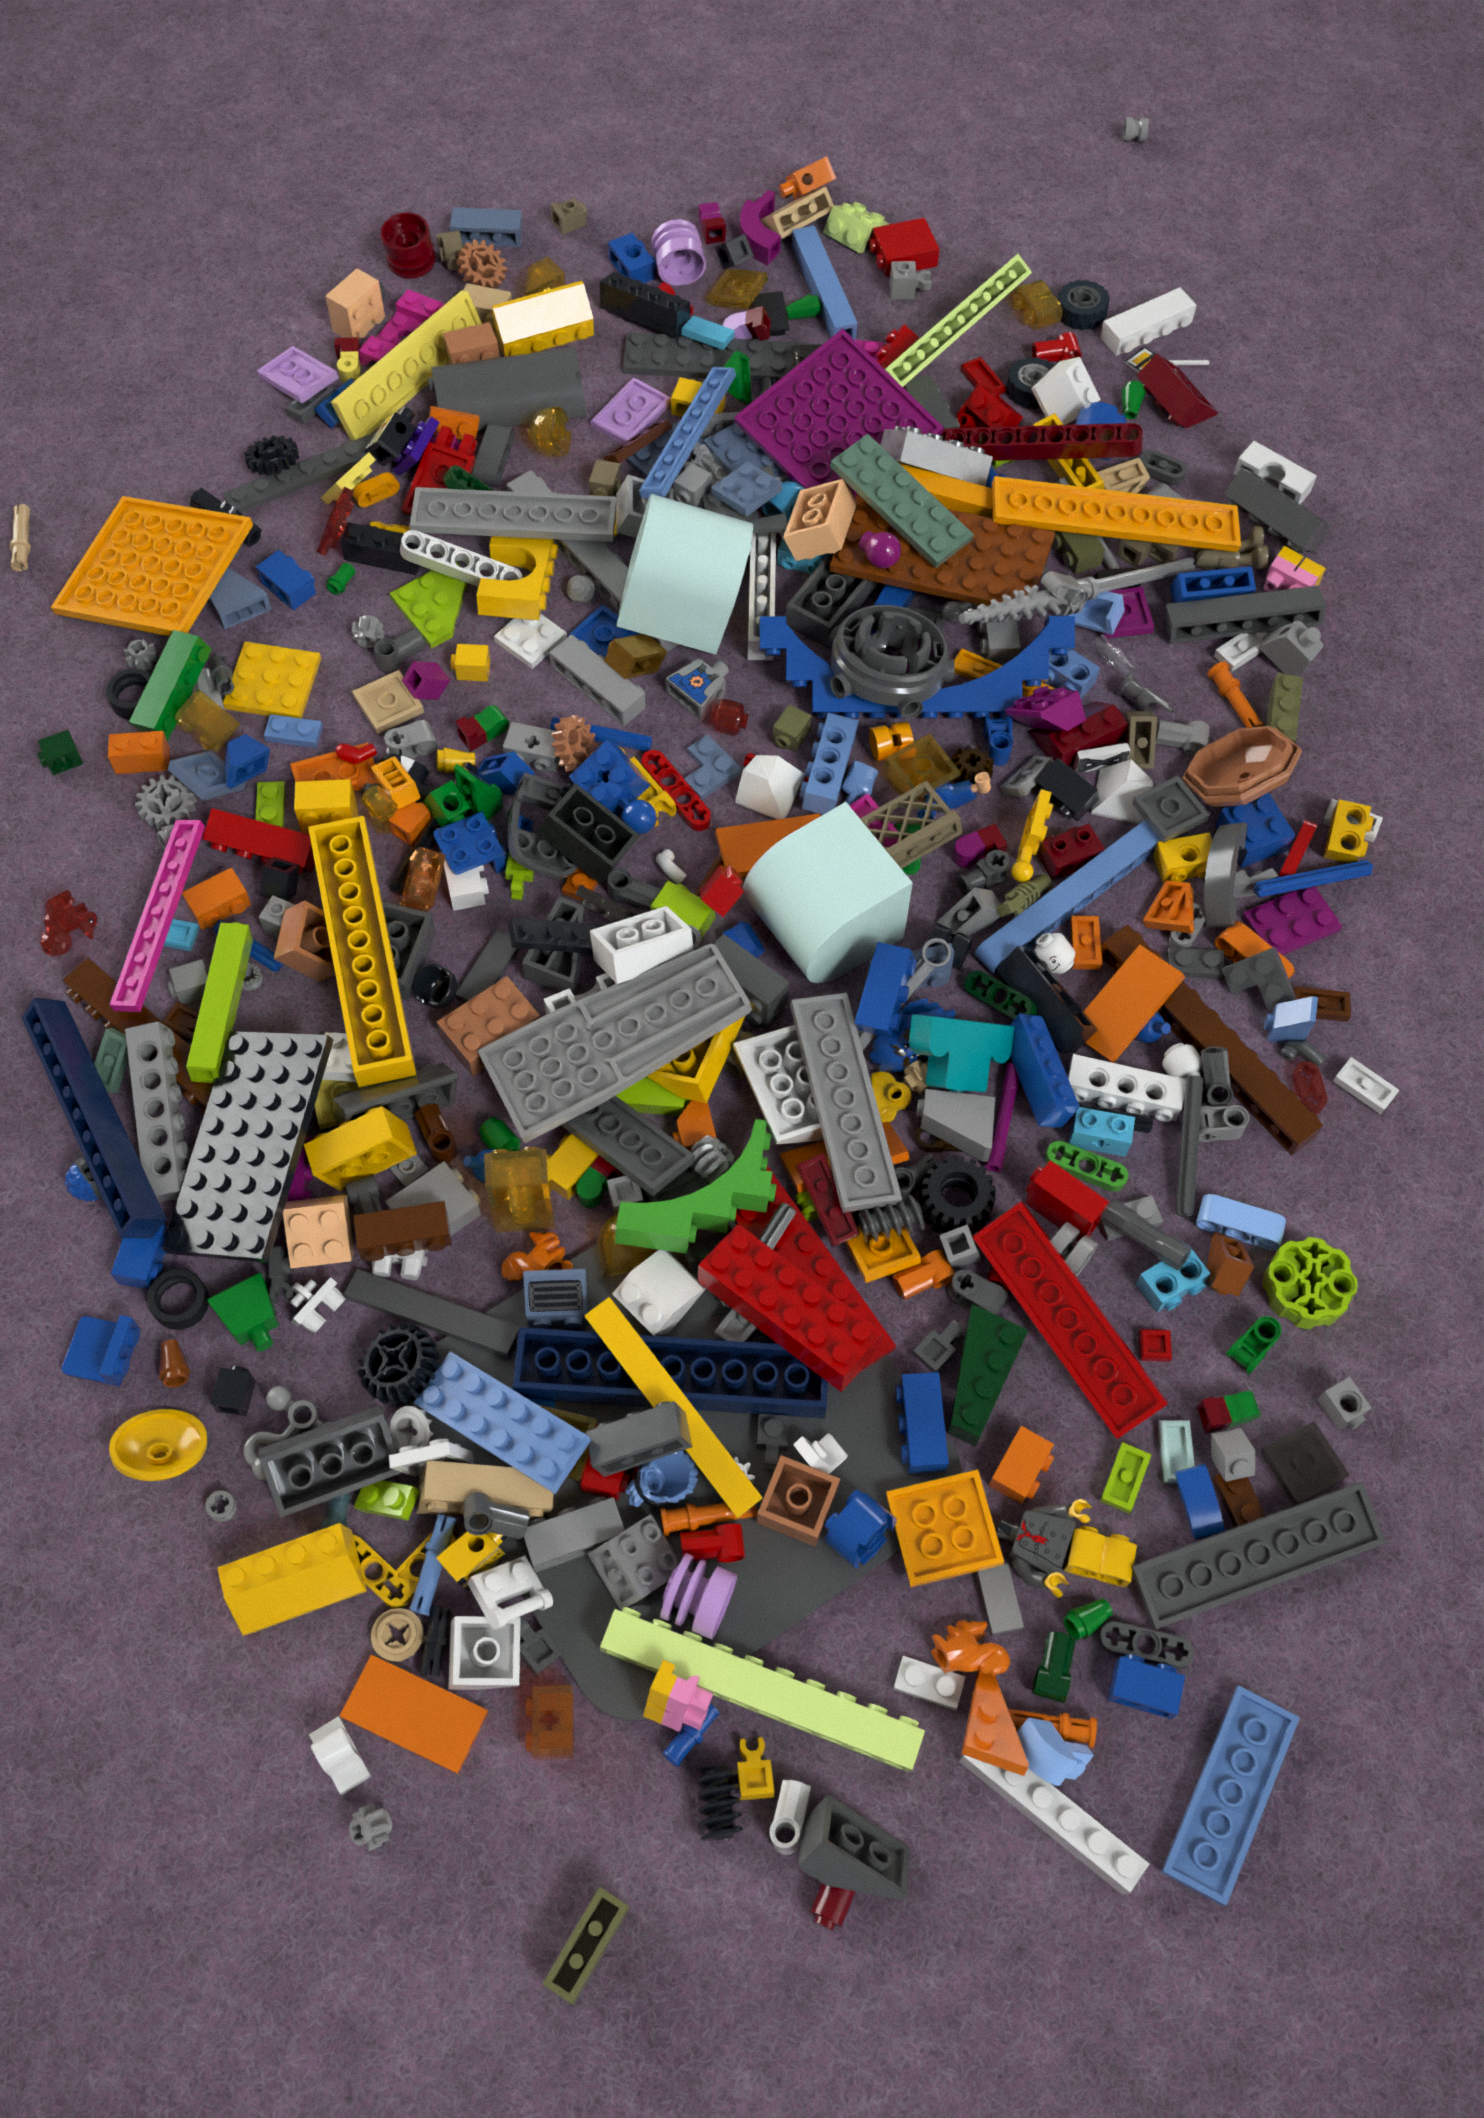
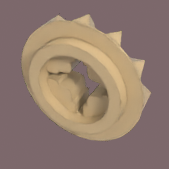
M394 1608L381 1614L375 1621L371 1631V1642L377 1654L385 1660L402 1662L414 1656L422 1645L424 1629L416 1614L404 1608ZM390 1625L399 1631L403 1628L406 1629L403 1634L406 1645L399 1643L397 1640L393 1643L389 1641L393 1637L389 1628Z

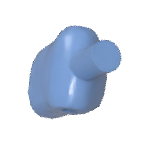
M853 761L841 786L842 790L848 794L845 801L848 805H851L867 793L871 795L875 779L879 773L878 770L862 762Z

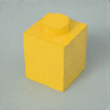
M457 644L456 654L451 655V670L456 671L457 680L488 681L491 661L488 645Z

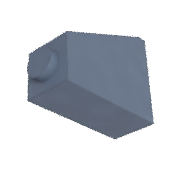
M230 568L226 569L208 599L224 629L272 610L267 593Z

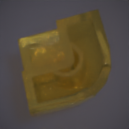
M618 1214L606 1221L598 1235V1251L604 1277L631 1272L634 1266H639L658 1251V1249L616 1244L615 1232Z

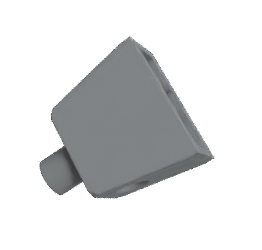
M1297 620L1272 631L1258 648L1284 674L1299 676L1323 648V643L1320 641L1321 634L1317 628L1310 627L1308 629L1301 621Z

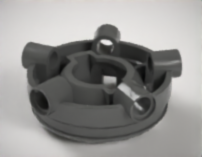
M874 605L859 609L846 617L841 625H837L827 640V646L832 648L830 663L835 674L830 679V688L838 699L856 694L874 703L896 706L903 718L911 719L921 713L923 709L921 702L934 696L942 687L943 682L951 683L953 680L954 660L948 659L949 649L943 633L931 620L907 608L893 605ZM871 630H877L875 634L871 635ZM918 642L921 643L920 649L918 648ZM887 645L894 649L901 650L900 656H890L880 651H885ZM907 662H908L909 668H910L909 671H908V673H906Z

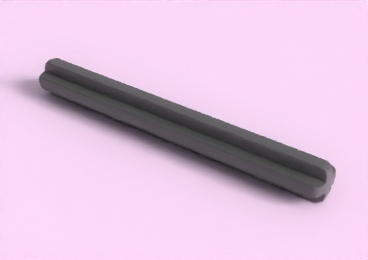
M1196 1075L1187 1076L1185 1081L1176 1214L1182 1217H1191L1194 1212L1203 1078Z

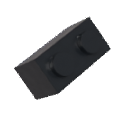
M1059 758L1036 781L1039 790L1038 794L1041 789L1052 792L1049 803L1053 801L1058 805V811L1067 819L1073 817L1076 821L1081 820L1100 799L1098 789Z

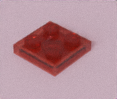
M345 486L328 518L316 551L319 554L326 556L330 548L335 549L340 536H342L346 528L347 516L349 517L354 506V502L350 501L354 491Z

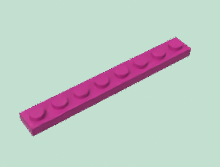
M201 820L175 821L110 1002V1007L114 1011H141L205 829Z

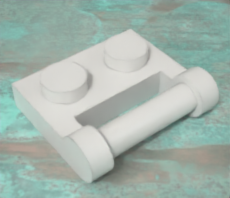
M526 1556L471 1576L467 1582L494 1630L506 1626L507 1622L537 1609L541 1611L546 1610L553 1605L551 1593L543 1588ZM528 1592L531 1596L529 1599L504 1609L497 1606Z

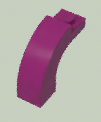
M767 190L761 197H758L755 203L747 199L740 213V235L745 234L754 255L752 258L767 266L778 256L781 248V235L766 228L760 221L775 211V193Z

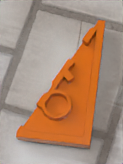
M978 1670L962 1754L1025 1776L1029 1763L996 1676L983 1674Z

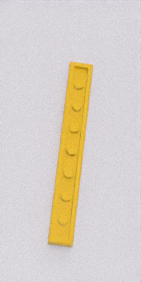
M608 1297L584 1315L653 1408L661 1402L675 1401L686 1412L692 1447L685 1450L738 1519L760 1502L763 1497L612 1299Z

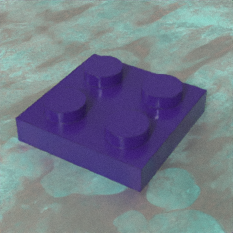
M431 416L427 421H420L406 446L394 460L396 462L392 469L394 473L401 476L419 461L439 425V421Z

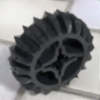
M401 1322L398 1328L389 1324L388 1332L385 1333L378 1330L379 1337L376 1340L369 1338L370 1347L361 1348L365 1357L358 1360L362 1368L357 1372L362 1379L360 1381L362 1387L368 1391V1394L373 1399H377L385 1405L389 1402L391 1405L398 1406L400 1401L409 1404L411 1396L419 1398V1392L429 1387L427 1383L430 1379H435L436 1375L433 1371L437 1370L440 1366L437 1360L441 1356L436 1349L438 1347L436 1342L430 1338L427 1331L413 1324L408 1326ZM396 1360L400 1364L402 1363L404 1367L402 1368L398 1364L396 1365L394 1361Z

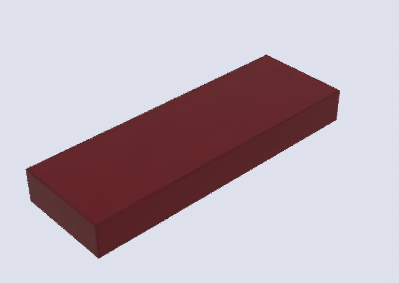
M824 1153L795 1165L831 1247L860 1235L851 1213H842L834 1177Z

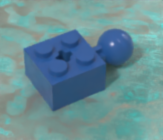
M608 739L569 776L574 783L578 784L617 817L622 813V821L639 835L648 833L655 826L657 815L654 807L645 800H636L651 784L621 748Z

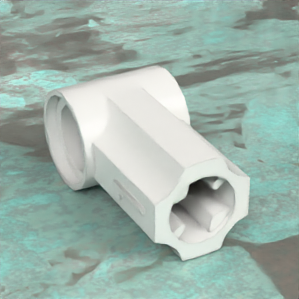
M794 1780L782 1781L774 1821L770 1827L772 1845L778 1853L783 1855L795 1853L801 1844V1833L811 1786ZM783 1828H789L795 1832L794 1839L789 1843H781L776 1839L778 1832Z

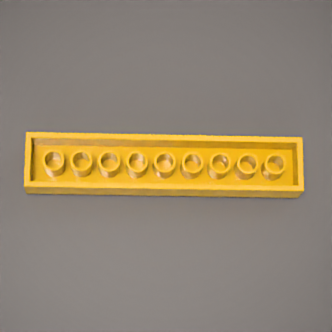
M364 816L308 826L351 1062L358 1087L417 1075L365 818Z

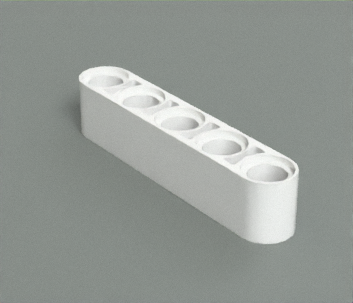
M409 530L402 536L400 553L404 559L479 587L481 578L498 580H518L523 578L521 572L515 567L419 531ZM412 542L417 544L419 548L410 549L406 544ZM436 551L441 553L443 557L437 559L431 553ZM463 561L467 564V567H458L455 562ZM480 570H488L491 576L485 577L481 575Z

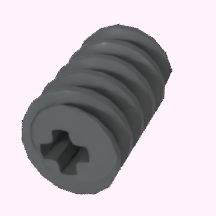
M911 1195L905 1197L904 1203L899 1201L893 1207L889 1203L881 1209L879 1206L870 1208V1213L867 1208L859 1210L858 1213L860 1229L866 1244L867 1235H871L874 1241L877 1242L879 1232H882L886 1239H890L891 1229H894L896 1234L901 1236L903 1226L907 1228L910 1234L913 1233V1225L916 1223L921 1231L925 1228L920 1205Z

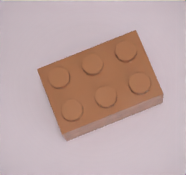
M506 976L438 1020L437 1026L442 1040L473 1077L486 1069L477 1050L539 1019L540 1015L508 976Z

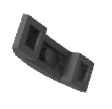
M1245 822L1220 825L1213 838L1207 860L1204 886L1206 925L1209 928L1234 926L1238 900L1233 897L1238 852L1245 848L1247 824Z

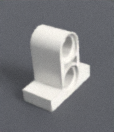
M339 1716L309 1734L313 1742L311 1748L324 1772L332 1778L341 1795L371 1777Z

